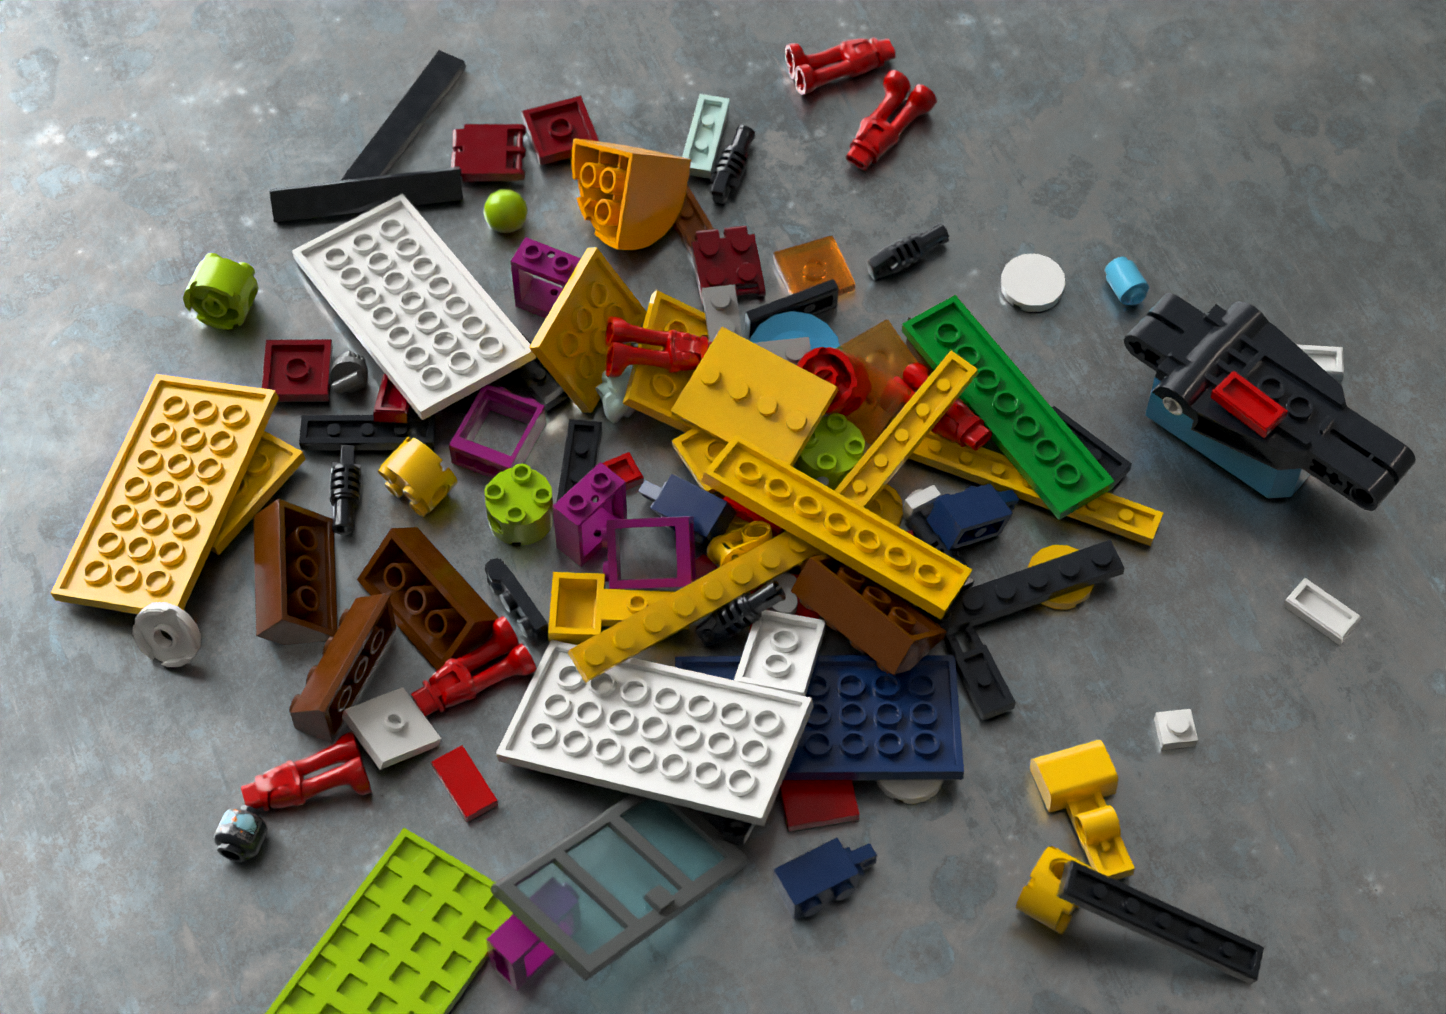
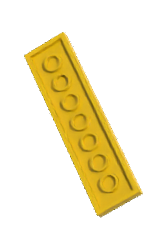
M736 434L703 474L701 482L939 619H942L973 570Z

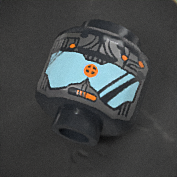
M242 805L240 809L232 808L224 813L213 837L220 855L235 862H243L245 859H251L257 855L268 832L266 823L260 818L262 815L260 811L251 806Z

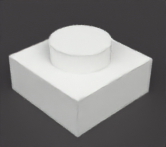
M935 485L924 490L917 489L905 499L903 512L905 520L918 511H921L925 518H928L934 508V502L941 496Z
M1191 709L1156 712L1154 721L1161 750L1196 747L1198 738Z

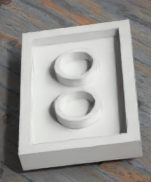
M769 610L763 611L760 619L752 625L734 681L806 696L825 634V620Z

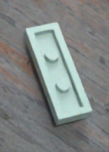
M699 94L682 156L683 158L691 159L689 175L711 179L730 108L729 98Z

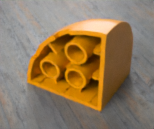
M573 138L572 178L573 180H578L581 196L576 199L584 219L589 220L596 229L594 234L602 242L618 250L642 249L663 237L674 224L681 211L690 174L691 159L637 147Z

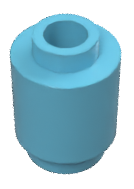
M1118 257L1106 266V280L1122 304L1136 305L1146 298L1149 285L1133 261L1128 260L1126 257Z

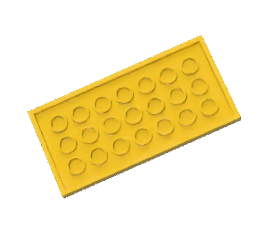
M156 374L51 591L55 601L138 614L145 606L153 602H166L184 610L279 399L276 391Z

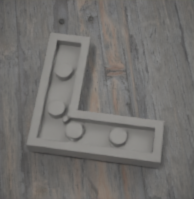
M735 285L702 288L709 341L713 342L721 327L742 337ZM809 337L755 343L797 365L804 354L811 351Z

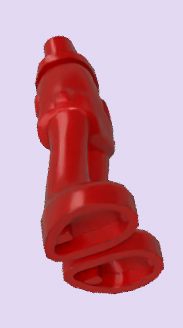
M875 37L870 38V40L866 38L845 40L838 46L809 55L804 53L803 48L798 43L785 46V58L792 80L795 79L796 88L802 95L811 93L816 88L845 76L856 77L860 74H865L874 68L884 66L885 61L896 58L895 49L888 38L879 41ZM835 63H839V64H836V65H833V66H830V67H826V66H828V65H832V64H835Z
M889 71L883 81L885 97L878 108L860 122L861 127L855 139L850 143L851 150L845 156L846 160L862 170H866L871 163H877L879 157L897 144L902 131L916 117L926 114L934 108L937 98L930 88L924 85H916L910 93L911 85L908 78L900 71ZM907 99L905 106L891 123L887 122L886 120Z
M610 316L605 332V343L609 347L606 358V376L620 377L629 365L655 366L667 369L670 373L696 370L712 342L708 341L705 336H701L700 339L699 336L671 329L670 332L655 331L631 325L622 318ZM639 343L663 347V351L633 347L625 344Z
M918 362L908 365L903 371V380L896 376L888 383L880 400L881 408L891 414L900 412L932 374L929 368ZM960 398L954 402L931 430L933 433L955 442L961 447L969 446L974 451L982 447L992 436V431L984 427V420L975 415Z
M501 616L493 622L492 638L464 656L457 659L450 658L445 661L444 666L438 669L428 681L424 680L422 682L423 687L410 695L426 717L436 710L442 713L446 708L476 698L477 693L513 675H530L537 670V667L526 647L522 643L519 644L517 635L508 620ZM510 652L503 660H501L497 664L491 666L490 668L482 671L481 673L473 677L471 676L470 672H472L476 668L484 665L485 663L501 655Z
M352 731L343 734L335 744L316 754L297 761L288 760L286 763L274 767L263 775L255 776V782L241 786L245 805L255 809L264 808L265 811H269L270 806L271 808L278 809L293 805H303L307 799L324 791L345 785L350 786L358 795L372 793L363 765L362 755ZM345 763L315 777L304 779V776L325 767Z

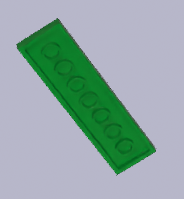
M956 295L902 323L901 332L933 370L937 368L951 350L978 369V375L958 398L975 415L984 420V427L992 431V441L1058 520L1113 489L1115 483L1113 478Z

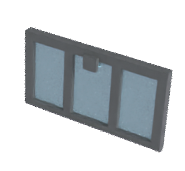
M630 794L491 886V892L584 981H587L745 868L749 858L732 842L724 840V835L696 810Z

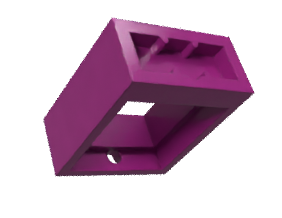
M525 237L510 261L515 307L546 318L581 258ZM549 254L555 255L552 258L548 257ZM533 275L563 286V288L550 284L538 278L533 277Z
M490 385L482 387L449 444L451 463L492 479L502 471L513 468L517 464H524L546 425L545 406L533 398H523L512 394L503 387H493ZM490 410L528 424L511 456L473 442Z
M601 462L552 506L556 548L580 567L603 547L601 536L595 537L594 534L601 533L602 527H607L606 520L627 519L626 482Z
M694 516L606 520L607 527H602L601 538L603 547L608 548V561L603 563V574H605V582H609V589L685 587L696 581ZM675 526L677 577L621 579L619 528Z
M551 879L530 898L539 909L572 939L581 931L580 912L577 903L579 899L567 885L564 884L560 887ZM514 914L486 939L491 967L516 991L556 955Z

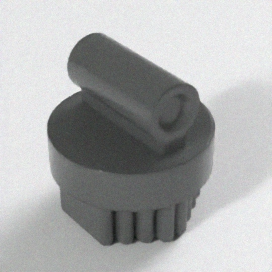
M348 351L336 357L331 367L330 378L333 389L337 394L355 392L366 385L368 368L366 359L363 356Z

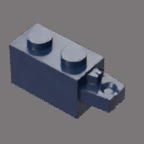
M671 474L662 488L644 480L638 490L644 498L653 502L650 509L659 517L694 516L695 543L703 546L705 542L710 543L713 538L719 535H724L737 513L727 501L674 474ZM664 526L675 532V526Z
M991 483L979 487L971 486L956 494L950 495L947 493L940 496L934 502V508L928 516L927 522L935 533L940 536L941 541L945 543L948 550L956 549L1000 535L1013 514L1012 511L1015 509V504L1020 499L1013 490L997 492Z
M838 837L774 868L772 884L793 919L802 915L809 917L819 912L823 908V904L835 898L837 901H840L852 895L856 890L855 888L858 887V880L865 876L864 870L876 864L877 854L870 843L851 851L850 847L844 848Z

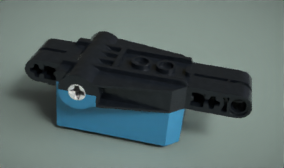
M1167 293L1124 338V345L1129 353L1156 371L1145 416L1267 498L1292 497L1306 479L1312 475L1360 508L1374 511L1416 463L1415 455L1407 445L1347 407L1342 385L1280 329L1270 323L1261 311L1246 302H1235L1227 310L1215 304L1205 314L1179 296ZM1232 371L1237 372L1288 411L1286 418L1265 438L1210 398L1212 391Z

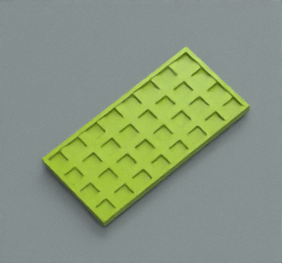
M403 828L265 1014H448L489 957L486 939L510 918L513 913L492 894L491 886L496 883L495 881L408 829Z

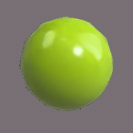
M498 190L489 196L485 202L483 212L486 222L493 230L500 233H512L522 227L526 221L528 209L525 200L519 193L512 190Z

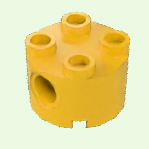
M410 437L404 440L378 470V473L387 481L384 486L397 498H400L403 494L411 500L409 506L421 517L431 512L458 483L456 476L449 467L443 471L440 464L443 460L418 439H411Z
M1051 845L1046 848L1029 876L1031 879L1027 886L1024 885L1015 908L1058 933L1063 934L1071 921L1072 911L1075 907L1079 909L1078 906L1057 897L1065 863L1073 860L1086 867L1093 868Z

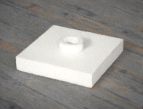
M403 687L347 708L342 715L343 720L380 770L438 747L441 741V737Z

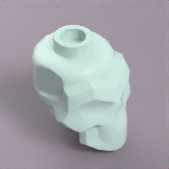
M630 365L627 366L620 377L616 378L607 377L605 370L601 376L603 383L595 388L602 400L606 418L612 423H617L623 416L629 418L635 411V409L623 404L632 370Z

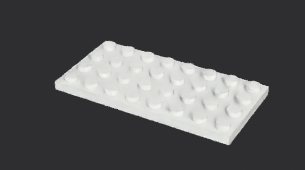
M403 194L292 250L295 261L422 420L536 358L529 348L530 343Z
M551 639L496 752L499 762L761 826L765 825L813 709L812 698L636 658H630L585 683L568 655V651L577 645Z

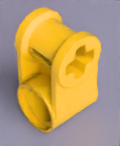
M755 521L724 535H719L709 543L707 556L713 563L720 564L721 567L773 538L772 528L767 522Z

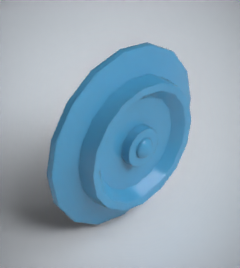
M795 311L776 314L758 326L750 338L751 342L757 343L809 337L811 350L818 347H831L841 350L838 337L827 323L812 314Z

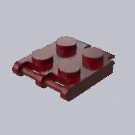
M464 124V129H454L451 167H459L462 181L524 180L525 171L522 169V158L526 156V149L523 147V136L527 133V127L524 124ZM514 137H517V146H514ZM514 159H516V168H513Z
M746 225L724 228V238H720L718 229L696 231V241L691 243V252L702 304V288L735 285L736 297L756 293L758 296L766 295L755 234L748 235ZM756 284V287L736 289L738 286Z

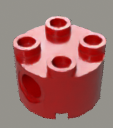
M831 347L814 348L804 354L797 363V366L837 386L838 392L824 415L829 416L833 413H839L848 416L859 409L866 400V396L871 392L872 384L864 364L854 355Z

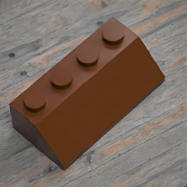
M277 499L254 515L257 637L282 645L326 642L330 636H335L337 632V604L332 518L281 499Z
M418 527L391 528L357 579L370 595L384 593L390 596L396 625L436 670L444 666L445 661L450 658L457 659L481 647L492 633L493 622L499 618Z
M828 554L809 557L791 589V592L800 598L799 601L805 608L816 611L825 619L828 627L844 634L851 640L850 643L855 649L867 653L877 661L876 664L881 670L889 674L895 675L911 670L947 633V631L908 600Z
M383 593L356 598L351 608H346L343 611L339 620V629L334 637L330 636L327 639L318 665L311 667L306 678L304 690L301 695L297 694L291 702L289 712L295 729L333 744L345 723L342 718L344 710L355 705L397 630L389 595Z

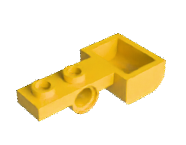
M553 572L548 627L549 642L552 639L579 645L601 633L603 626H613L675 591L605 589V574Z
M1096 740L1031 759L1030 771L1048 812L1051 813L1066 808L1091 867L1097 872L1115 880L1134 875L1135 867L1120 836L1121 828L1117 814L1111 805H1106L1103 798L1116 794L1119 781L1115 767L1103 742Z

